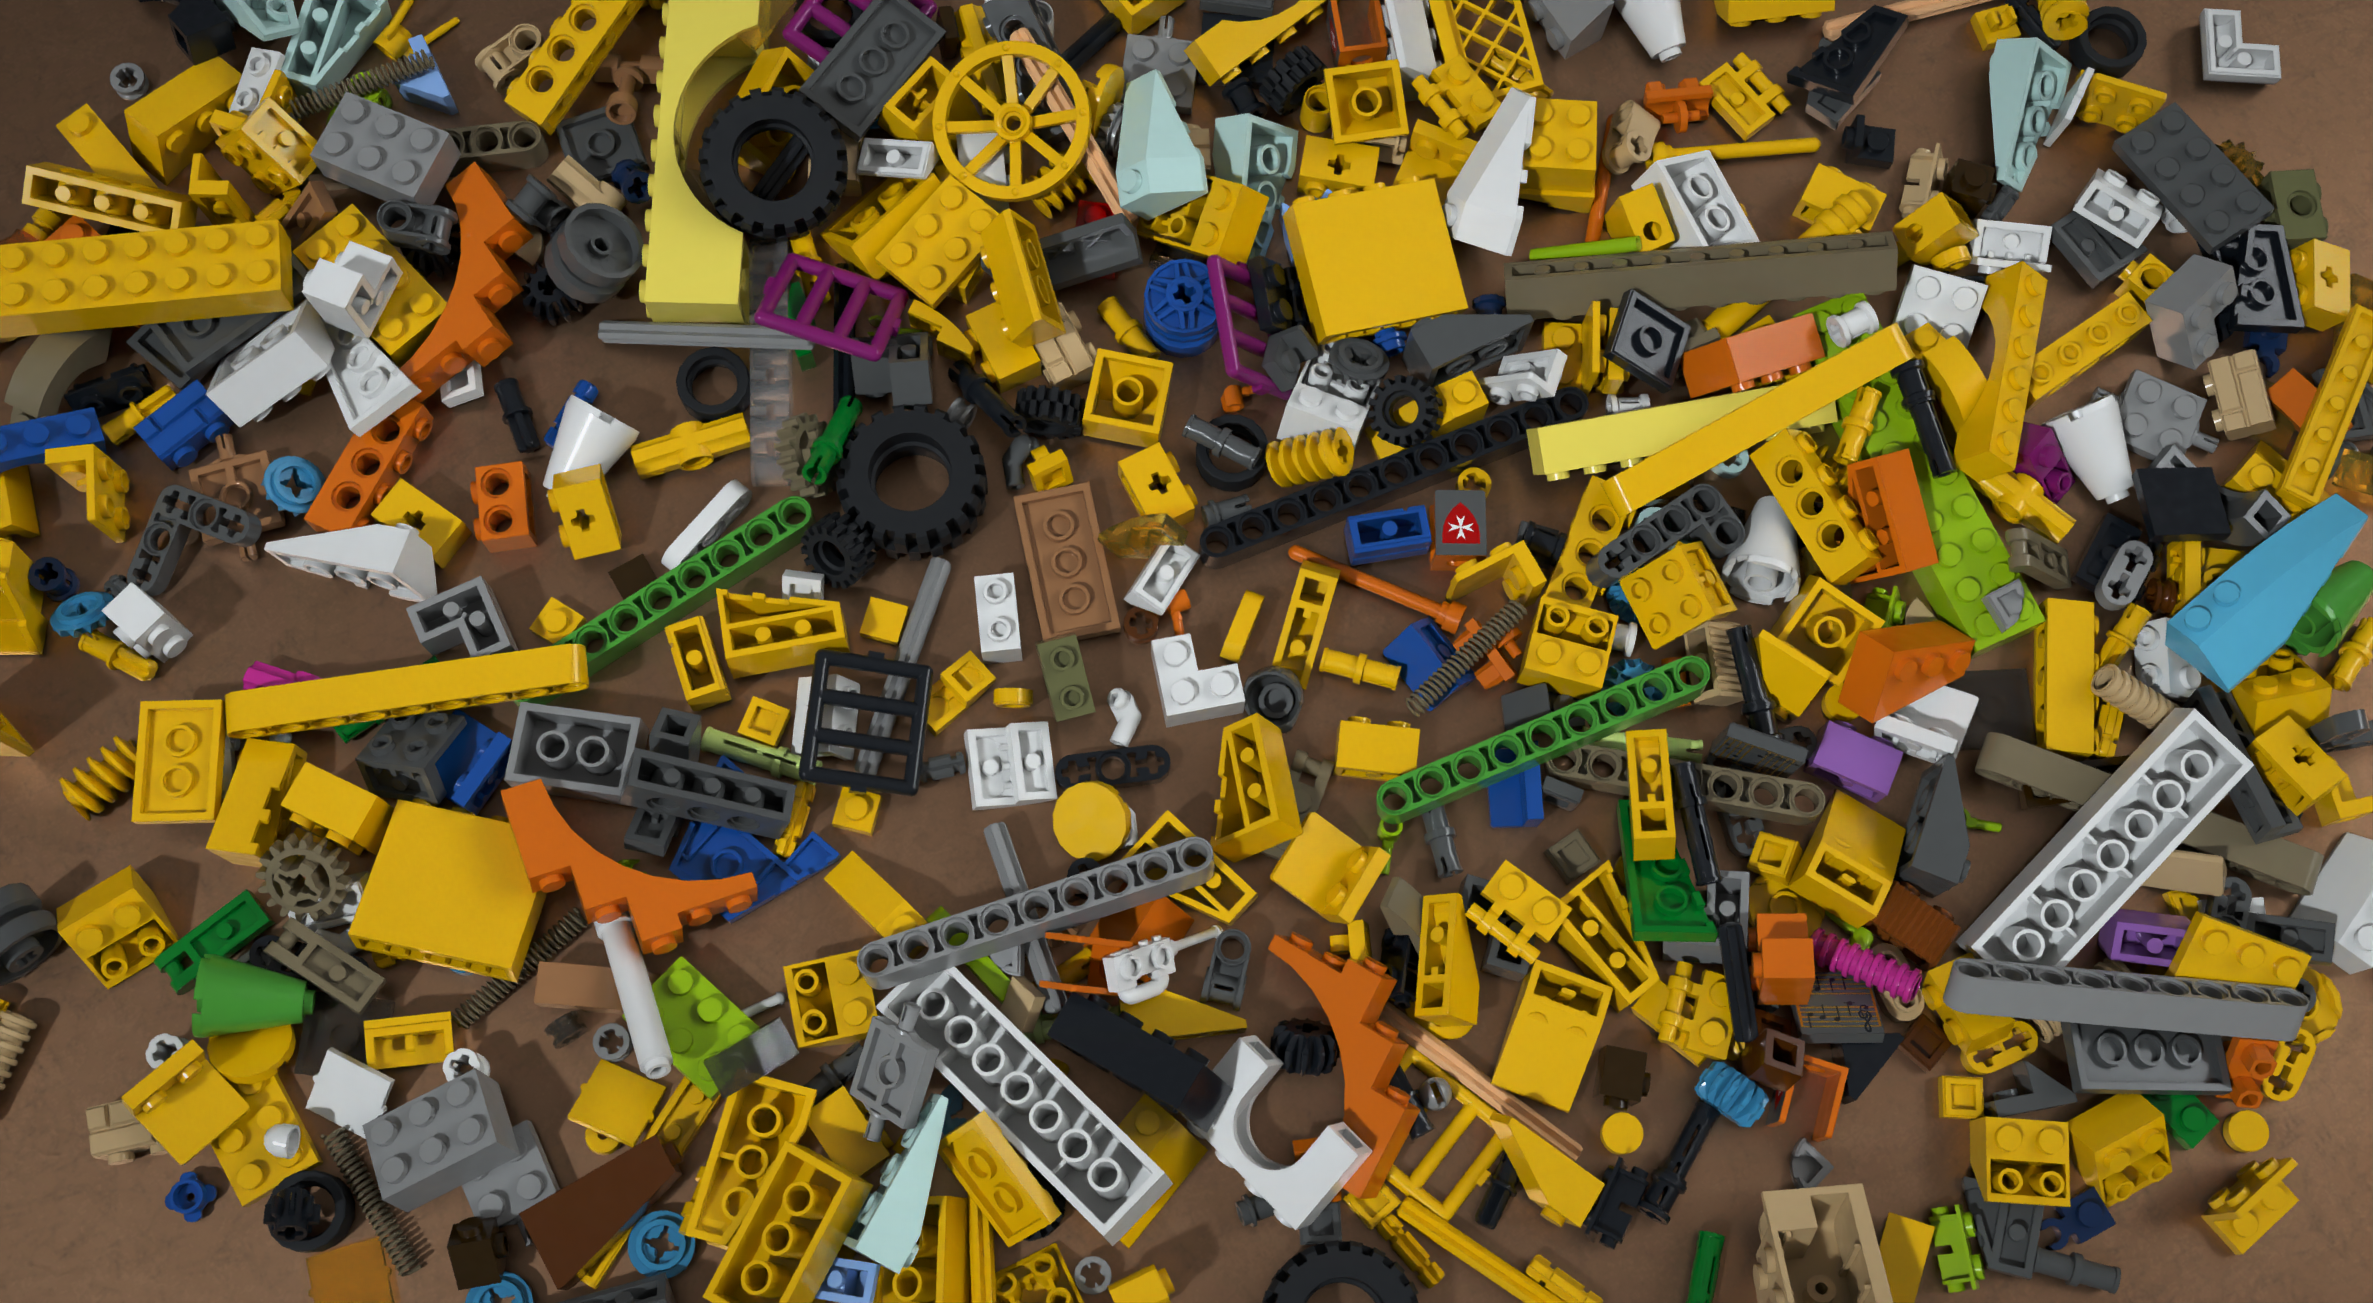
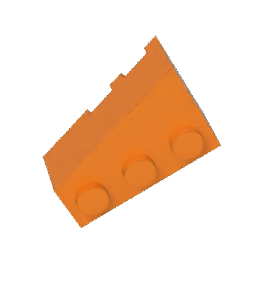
M1809 313L1730 336L1683 353L1680 365L1692 399L1731 387L1733 393L1755 387L1754 379L1760 378L1761 384L1784 378L1783 370L1788 369L1790 376L1805 372L1812 368L1811 361L1826 356L1813 313Z
M1909 448L1847 464L1848 497L1858 509L1859 513L1856 517L1863 528H1868L1879 542L1877 550L1883 557L1881 561L1849 582V585L1907 573L1939 563Z
M1941 620L1860 631L1838 703L1873 724L1964 676L1971 662V653L1975 640Z

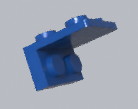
M455 709L452 714L464 716L467 725L435 765L447 792L445 798L470 813H475L477 816L505 777L512 739L499 731L498 733L492 731L461 710Z

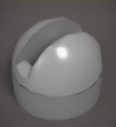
M1430 1077L1419 1087L1418 1099L1427 1110L1440 1111L1452 1099L1451 1086L1443 1078ZM1434 1082L1443 1098V1102L1439 1104L1430 1087V1084Z

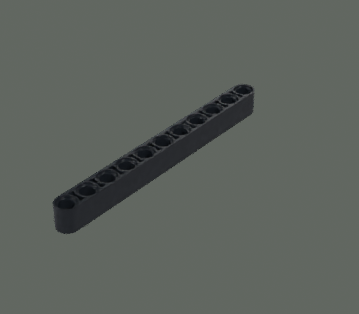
M1570 386L1559 389L1554 397L1539 398L1533 402L1523 403L1351 470L1346 476L1333 477L1210 525L1204 529L1200 537V560L1211 569L1227 567L1347 520L1349 516L1360 515L1457 477L1465 469L1471 467L1480 468L1528 449L1526 429L1532 427L1526 423L1525 419L1535 418L1540 421L1542 426L1581 420L1588 410V398L1577 387ZM1560 405L1572 406L1577 414H1566L1562 411ZM1494 431L1502 432L1508 440L1505 442L1496 441L1490 433ZM1457 445H1466L1471 448L1473 454L1468 456L1461 455L1455 447ZM1425 458L1432 459L1438 464V468L1427 469L1423 467L1420 460ZM1396 472L1402 476L1403 481L1401 483H1392L1387 480L1385 474ZM1357 485L1362 486L1367 490L1368 495L1357 497L1350 492L1349 488ZM1324 499L1329 501L1333 508L1329 511H1321L1316 508L1314 502ZM1290 513L1297 518L1298 522L1293 525H1286L1278 519V516ZM1247 527H1256L1261 531L1262 536L1257 539H1250L1242 531ZM1211 541H1220L1225 544L1227 549L1221 553H1213L1206 546Z

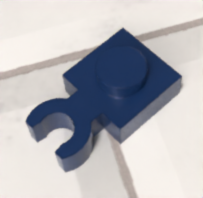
M2244 332L2243 348L2255 349L2259 362L2266 366L2267 378H2271L2279 370L2280 361L2277 355L2280 356L2286 351L2288 333Z
M2094 1186L2088 1187L2070 1197L2071 1207H2054L2060 1218L2042 1219L2040 1231L2050 1227L2055 1232V1240L2045 1246L2047 1250L2062 1249L2068 1243L2069 1236L2072 1237L2075 1244H2082L2116 1224Z

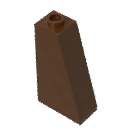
M654 1135L519 1213L558 1290H569L574 1287L683 1175L678 1166L679 1163L683 1162V1158L672 1139L666 1142L663 1137Z

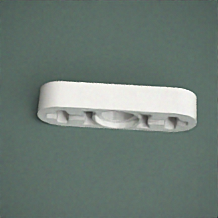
M737 479L727 483L668 547L661 563L669 570H672L713 544L746 508L752 498V491Z

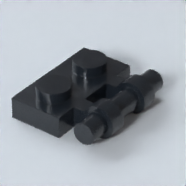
M1261 255L1247 260L1260 331L1274 335L1297 325H1302L1307 331V326L1310 322L1307 311L1303 310L1301 295L1303 294L1299 279L1297 278L1296 268L1286 267L1283 269L1280 263Z
M2109 512L2105 514L2071 577V581L2095 593L2096 585L2113 553L2128 541H2138L2143 531ZM2148 541L2147 546L2153 553V563L2136 597L2132 601L2134 604L2142 599L2146 591L2144 584L2150 572H2155L2161 561L2159 554L2163 544L2160 542ZM2134 553L2127 555L2130 558L2129 560L2133 561L2134 565H2137L2135 562L2136 555ZM2119 580L2110 588L2112 590L2114 588L2119 590L2123 582Z

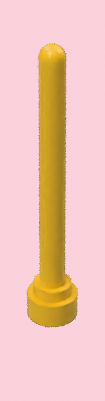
M1816 137L1682 148H1672L1671 145H1665L1663 141L1654 142L1651 156L1645 161L1646 169H1648L1657 160L1710 150L1715 160L1810 153L1818 151L1821 147V142Z

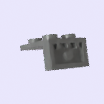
M431 712L388 719L355 758L369 792L379 797L408 801L416 798L424 799L429 804L439 805L446 797L447 792L435 763L467 725L465 717L462 715Z

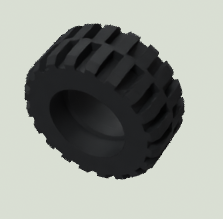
M772 87V91L761 92V88L749 90L750 95L743 98L736 95L728 100L730 104L724 110L719 108L712 116L713 123L710 127L705 128L702 135L703 145L699 149L698 161L700 163L702 184L710 202H712L719 215L732 224L733 228L743 233L752 234L756 239L765 241L766 238L776 239V242L788 241V237L798 235L801 238L808 235L809 230L816 226L820 228L828 221L827 217L832 211L835 212L841 203L842 194L846 190L848 181L847 150L844 139L840 135L839 127L833 118L830 119L827 116L825 109L819 103H811L807 100L806 95L797 91L794 94L786 93L784 88ZM770 130L785 131L796 136L808 150L811 159V171L805 186L796 195L778 201L765 200L751 193L742 183L738 173V157L743 145L753 136Z
M904 404L892 406L894 413L885 416L880 410L871 415L872 423L868 426L861 422L853 430L855 440L846 439L842 447L843 458L836 465L838 477L836 487L844 514L851 515L850 522L856 521L860 525L859 529L862 532L867 529L871 534L867 537V540L874 541L876 546L873 550L877 552L883 548L886 551L887 557L899 559L901 553H906L910 561H920L922 553L931 552L932 557L944 555L942 547L950 544L955 549L962 544V535L965 532L968 534L973 533L978 526L977 516H982L985 511V495L988 494V482L984 458L980 453L979 444L974 435H968L967 427L960 420L957 419L950 422L949 413L943 410L936 409L935 413L931 414L928 413L927 405L915 404L914 410L905 411ZM913 455L926 456L938 461L947 469L949 485L946 491L935 503L926 508L913 511L899 510L888 506L878 497L876 483L880 474L889 464L900 458Z
M1335 1240L1311 1246L1289 1259L1271 1279L1272 1282L1267 1291H1265L1262 1303H1307L1317 1290L1332 1283L1355 1285L1364 1290L1375 1303H1418L1416 1296L1418 1291L1414 1283L1410 1282L1405 1276V1270L1397 1261L1393 1262L1385 1256V1252L1376 1247L1365 1246L1361 1242Z

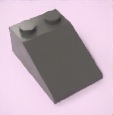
M1443 314L1433 320L1431 317H1426L1411 327L1402 361L1410 376L1418 378L1434 388L1471 370L1473 373L1489 367L1501 361L1503 356L1514 355L1522 351L1534 320L1530 314Z
M1946 755L1922 772L1904 827L1906 832L1893 879L1898 882H1907L1914 886L1920 894L1931 898L1947 890L1949 891L1958 883H1963L1971 865V862L1966 859L1970 843L1955 758Z

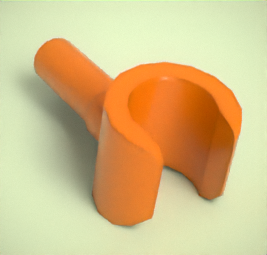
M1228 386L1221 396L1223 411L1225 413H1233L1244 408L1243 398L1255 394L1252 391V386Z
M1185 589L1178 590L1167 607L1173 621L1175 636L1184 634L1183 619L1180 612L1191 609L1190 600Z

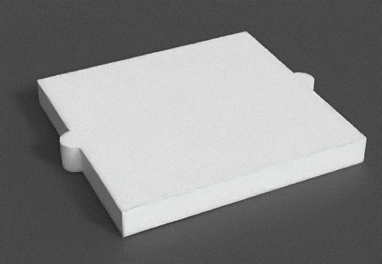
M2087 67L2067 92L2043 145L2050 148L2072 121L2095 69Z
M331 1047L326 1052L319 1073L313 1076L315 1084L305 1108L366 1139L362 1125L387 1112L388 1108L385 1104L395 1079Z

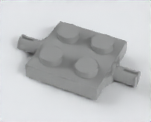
M1161 16L1159 19L1158 35L1127 34L1122 67L1125 82L1120 103L1124 104L1126 83L1157 69L1161 72L1176 102L1175 109L1177 113L1191 115L1197 69L1184 50L1193 41L1172 37L1175 19L1168 16L1166 28V16Z
M2138 369L2130 374L2125 389L2118 396L2115 395L2116 400H2118L2127 450L2152 461L2165 446L2173 444L2184 455L2191 445L2201 448L2210 454L2216 450L2219 439L2199 431V419L2207 399ZM2097 387L2090 401L2108 395L2111 392Z
M904 1002L898 1024L886 1016L872 1017L849 1094L861 1101L869 1111L870 1117L863 1137L872 1142L881 1141L886 1120H890L902 1129H914L916 1127L939 1053L938 1048L920 1038L914 1030L922 1007L913 1002Z
M525 1120L512 1127L520 1156L463 1184L462 1188L474 1217L484 1219L496 1216L499 1229L506 1225L518 1224L526 1247L534 1245L519 1213L559 1191L560 1188L532 1121Z

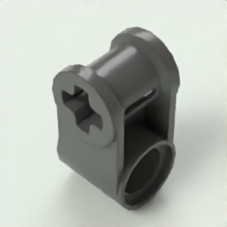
M529 174L526 177L527 183L513 200L508 199L505 204L530 225H535L551 234L561 222L567 219L572 209L546 185Z
M390 200L379 207L376 219L385 237L393 246L421 250L435 255H448L451 250L449 237L452 225L458 222V215L451 209L438 205H421L400 200ZM406 220L402 226L391 228L392 224L396 221Z
M1228 929L1217 937L1210 967L1207 966L1200 1003L1206 1004L1209 1000L1231 1005L1234 1011H1240L1247 980L1246 971L1251 953V943L1249 937L1244 932L1238 929ZM1228 939L1238 940L1244 948L1243 955L1235 960L1226 958L1221 952L1222 943ZM1215 986H1216V987H1220V988H1224V989L1232 990V992H1231V991H1226V990H1222V989L1215 988Z

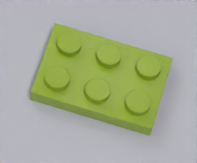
M682 956L651 985L673 1057L672 1065L712 1102L732 1082L736 1068L744 1070L772 1041L769 1035Z

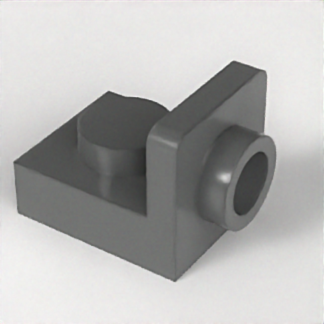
M1297 325L1269 336L1262 367L1283 393L1295 387L1300 363L1317 357L1319 348L1302 325Z

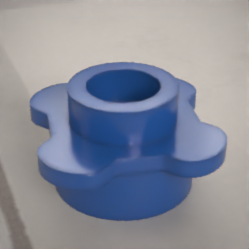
M185 1172L180 1176V1181L167 1194L165 1205L170 1210L184 1214V1219L187 1222L194 1223L202 1218V1211L208 1202L216 1199L217 1189L212 1184L206 1185L198 1180V1175L195 1172ZM190 1193H193L195 1196L192 1201L188 1200Z

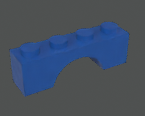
M94 407L0 426V473L23 465L45 464V449L94 444L107 455L105 439Z

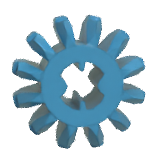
M1713 1061L1708 1069L1705 1068L1694 1088L1701 1100L1717 1109L1721 1115L1728 1118L1731 1122L1733 1121L1742 1127L1750 1128L1756 1120H1759L1765 1111V1106L1769 1102V1098L1762 1088L1724 1062Z

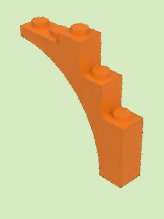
M473 162L445 185L456 206L461 228V255L456 281L446 307L432 332L415 354L400 368L422 391L412 398L420 403L430 397L457 373L461 372L472 361L475 360L485 367L514 344L494 313L524 290L505 260L534 236L523 220L505 204L508 199L496 181L476 162Z
M541 778L500 791L532 893L538 891L545 893L553 892L564 887L566 882L573 880L588 924L596 921L600 924L609 923L618 919L623 912L629 911L643 955L651 952L655 955H660L674 950L678 943L684 942L683 925L699 926L710 921L713 915L725 911L738 913L748 909L752 902L758 901V888L752 872L723 879L685 881L652 876L625 867L601 854L569 827L554 807Z
M1292 932L1291 936L1275 934L1268 949L1289 964L1312 989L1332 1026L1340 1050L1345 1080L1343 1122L1373 1150L1370 1156L1343 1186V1189L1359 1199L1376 1198L1421 1110L1409 1102L1411 1096L1408 1093L1389 1085L1409 1044L1397 1037L1399 1031L1396 1028L1379 1021L1378 1018L1398 980L1385 973L1388 968L1386 965L1371 957L1365 956L1364 960L1348 959L1346 962L1330 952L1325 951L1322 955L1313 950L1314 942L1298 933Z

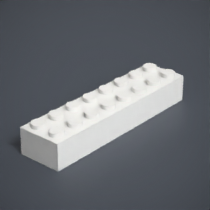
M2174 708L1958 938L1956 943L1967 953L1971 952L1975 959L2065 967L2254 764L2195 708Z
M956 967L898 985L876 1006L884 1016L897 1024L900 1020L904 1002H913L922 1007L914 1030L920 1038L939 1049L934 1067L979 1112L985 1110L988 1116L999 1125L1003 1136L1112 1246L1173 1185L1166 1173Z

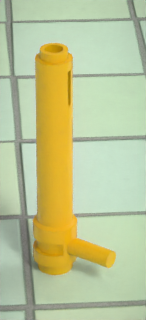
M1851 190L1847 195L1841 194L1836 198L1830 210L1824 209L1814 218L1815 223L1797 239L1862 234L1860 228L1867 222V217L1872 213V209L1861 194ZM1772 300L1758 305L1747 302L1731 303L1714 310L1702 323L1707 331L1716 328L1721 336V340L1732 336Z

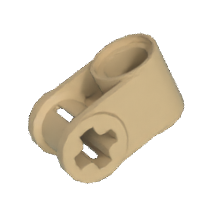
M529 23L517 25L498 41L482 49L476 56L475 66L481 72L487 73L493 81L494 89L499 94H506L510 83L515 78L521 77L528 67L531 53L537 47H542L545 40L536 26ZM535 44L533 48L524 50L527 46Z
M1627 100L1613 114L1610 123L1611 127L1602 150V160L1605 167L1615 175L1625 173L1633 163H1643L1650 158L1655 137L1661 125L1657 118L1635 101Z

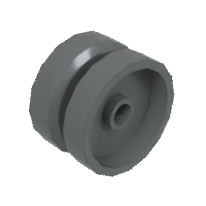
M586 203L571 212L546 245L544 261L550 278L569 297L587 304L604 303L615 298L642 264V247L644 242L640 231L633 221L621 211L602 203Z
M24 883L8 884L0 888V986L16 981L36 969L53 954L63 940L58 933L57 918L51 912L42 910L41 899L29 885Z

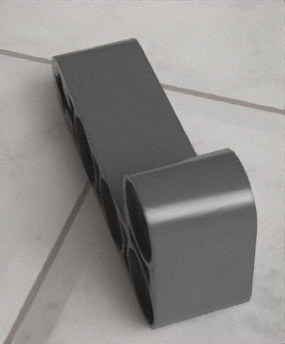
M1701 483L1604 546L1588 561L1586 575L1594 586L1609 588L1687 535L1694 542L1702 541L1712 560H1719L1726 557L1743 543L1745 538L1744 526L1720 492L1712 485ZM1693 500L1699 501L1702 504L1704 512L1698 511L1695 508ZM1663 519L1672 523L1675 532L1668 531L1665 528ZM1716 531L1725 536L1727 544L1718 540ZM1633 539L1643 544L1645 553L1635 548ZM1618 557L1620 563L1616 567L1608 569L1605 564Z

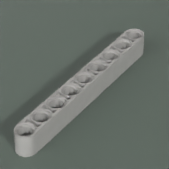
M1197 836L1188 837L864 945L858 953L857 966L869 986L878 990L889 989L1045 937V932L1057 933L1202 885L1211 879L1215 871L1213 848L1204 838ZM1193 855H1200L1206 859L1204 864L1199 867H1191L1185 863ZM1153 868H1161L1167 871V874L1159 880H1152L1146 877V874ZM1114 881H1123L1128 884L1125 890L1120 893H1112L1107 890V887ZM1075 894H1084L1088 897L1087 901L1081 906H1071L1068 904L1070 897ZM1036 907L1048 909V913L1041 919H1031L1028 915ZM996 920L1009 922L1006 929L1001 932L994 933L988 930L989 926ZM957 933L969 935L967 941L960 946L949 944L951 937ZM917 946L929 948L924 957L920 959L909 958L910 952ZM878 959L888 960L887 967L881 972L873 973L869 971L874 961Z
M1959 958L1953 962L1943 995V1002L1948 1007L1967 1014L2275 1041H2293L2296 1039L2310 1003L2303 993L2284 986L1972 958Z

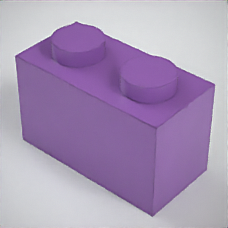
M1829 720L1818 730L1815 750L1812 757L1806 761L1803 772L1872 802H1879L1888 795L1904 752L1893 748L1894 744L1885 738L1877 736L1870 738L1856 732V727L1847 722L1839 720L1832 722Z
M2119 909L2100 929L2097 945L2110 960L2169 967L2191 921L2186 916Z

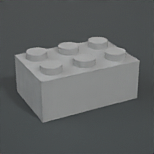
M348 91L345 92L310 154L325 177L386 202L400 200L421 205H433L461 155L450 133Z
M520 702L504 780L511 787H515L541 778L548 795L619 804L626 766L635 748L646 749L649 728L638 717Z
M476 1068L362 1125L382 1200L407 1213L520 1156L499 1083Z

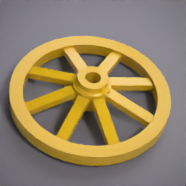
M1026 41L993 43L972 52L961 60L951 70L940 87L932 119L936 148L950 173L970 191L982 197L1003 202H1020L1034 199L1062 184L1074 172L1082 160L1089 143L1092 127L1090 101L1077 73L1055 52L1041 45ZM1014 58L1035 60L1049 67L1023 105L1019 104ZM1002 59L1007 104L1002 106L969 78L981 67ZM1061 76L1071 90L1076 108L1031 116L1055 81ZM962 86L994 114V120L949 121L950 109L960 87ZM1013 122H1021V125L1017 130H1010V126ZM1076 122L1073 140L1064 157L1033 133L1034 129ZM998 133L965 167L957 159L949 135ZM1026 142L1055 165V167L1039 179L1022 184V143ZM1009 144L1010 186L988 183L975 177L1003 147Z

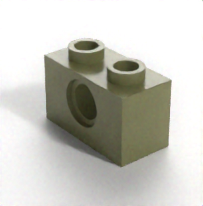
M2314 169L2270 171L2255 186L2275 207L2272 214L2261 221V224L2283 225L2289 251L2314 238L2321 241L2327 238L2328 221L2323 217L2320 202L2322 192L2320 185L2316 182Z
M1072 632L1035 642L1054 719L1059 722L1096 712L1076 634Z

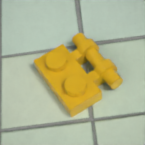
M1741 52L1732 61L1739 69L1738 72L1726 62L1700 81L1699 84L1701 86L1711 85L1713 96L1709 103L1744 141H1747L1773 121L1776 114L1769 108L1773 105L1782 115L1790 109L1792 103L1784 96L1785 90L1778 83L1773 84L1765 76L1760 63L1757 60L1752 61L1744 52ZM1751 82L1761 94L1758 96L1747 83Z
M1461 55L1433 69L1428 78L1431 84L1424 75L1416 77L1411 84L1419 93L1418 99L1425 107L1430 106L1440 118L1438 123L1445 132L1450 131L1457 140L1463 139L1469 133V129L1464 123L1467 124L1473 133H1476L1489 125L1501 105V102ZM1443 98H1445L1446 101L1451 105L1452 109H1451V108L1449 107V105L1444 101Z
M1505 859L1480 893V895L1493 903L1491 908L1487 912L1474 902L1465 913V916L1477 924L1476 929L1486 936L1489 933L1507 946L1506 951L1516 958L1519 955L1532 965L1541 953V951L1528 942L1534 934L1545 943H1548L1573 908ZM1503 912L1523 926L1518 934L1498 920Z
M1678 961L1675 974L1670 975L1667 989L1670 990L1665 1011H1660L1658 1024L1661 1025L1657 1040L1673 1045L1676 1032L1679 1031L1686 1034L1682 1050L1720 1062L1726 1061L1733 1029L1725 976L1706 969L1702 972L1700 983H1694L1690 980L1693 965ZM1686 996L1695 999L1690 1019L1681 1015Z

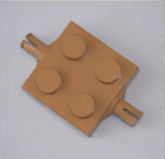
M222 434V438L218 435L215 440L220 458L209 465L188 470L192 490L253 513L261 521V533L286 526L283 510L278 511L277 505L272 500H266L265 487L261 486L264 471L272 463V457L269 452L263 450L248 455L236 454L233 436L231 434ZM214 506L209 507L204 513L203 523L205 526L210 525L215 519L216 510ZM230 520L228 528L242 533L244 525ZM201 532L203 542L207 546L225 542ZM255 543L246 548L239 547L241 561L249 562L251 561L250 557L253 560L258 559Z

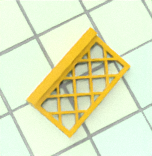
M1428 0L1431 18L1444 63L1461 55L1470 67L1476 70L1475 73L1479 77L1481 74H1484L1498 81L1492 93L1499 101L1504 100L1511 87L1518 88L1526 93L1544 89V82L1521 0H1505L1514 6V10L1508 20L1491 13L1498 0H1490L1485 9L1469 2V0ZM1452 2L1457 4L1455 10L1453 9ZM1464 8L1480 16L1472 30L1457 24V18ZM1516 18L1518 20L1519 26L1513 24ZM1486 19L1503 27L1494 42L1477 34ZM1508 31L1523 38V43L1517 53L1500 46ZM1461 35L1467 37L1464 43L1462 42ZM1472 41L1489 48L1481 63L1466 57L1465 52ZM1525 51L1527 53L1528 59L1522 57ZM1495 52L1512 60L1503 75L1486 67ZM1520 64L1532 71L1534 80L1519 84L1509 79V76L1516 65Z

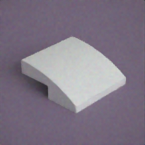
M1048 721L1009 723L1003 728L967 729L965 731L964 741L972 810L1030 805L1057 799Z

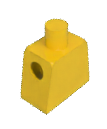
M1653 183L1619 196L1604 215L1603 225L1611 239L1639 236L1641 238V250L1636 252L1667 250L1675 241L1674 234Z
M1940 192L1894 225L1892 229L1898 239L1896 242L1898 247L1897 268L1910 259L1922 267L1931 264V259L1939 253L1953 247L1962 246L1978 237V232L1961 204L1945 193Z

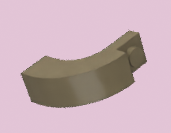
M113 328L40 335L20 360L8 385L4 402L13 406L10 424L58 414L61 400L71 383L85 370L106 363Z

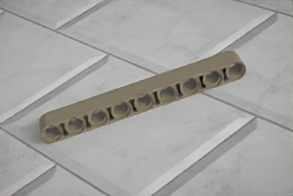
M1996 732L1986 733L1974 770L1985 778L2022 791V784L2031 786L2033 795L2039 798L2050 797V800L2052 798H2060L2072 801L2059 805L2076 812L2112 776V774ZM2210 812L2176 848V850L2222 856L2227 869L2285 891L2311 896L2314 893L2324 856L2319 852L2282 838L2255 844L2245 824Z

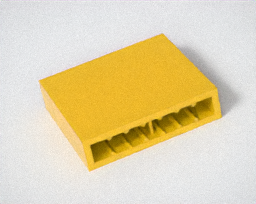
M1411 176L1400 180L1398 185L1387 187L1384 182L1368 185L1363 188V191L1350 193V189H1341L1330 193L1328 198L1317 200L1312 195L1304 196L1292 201V205L1284 213L1283 220L1317 346L1335 343L1344 338H1360L1375 335L1377 332L1390 327H1395L1396 330L1410 328L1416 322L1426 317H1431L1433 320L1443 314H1462L1468 309L1434 178L1421 180L1420 176Z
M416 798L412 802L398 799L348 935L358 949L517 983L547 893L542 891L532 893L508 818L497 815L492 816L491 819L480 817L461 807H453L451 810L438 808L435 804H429L424 799Z

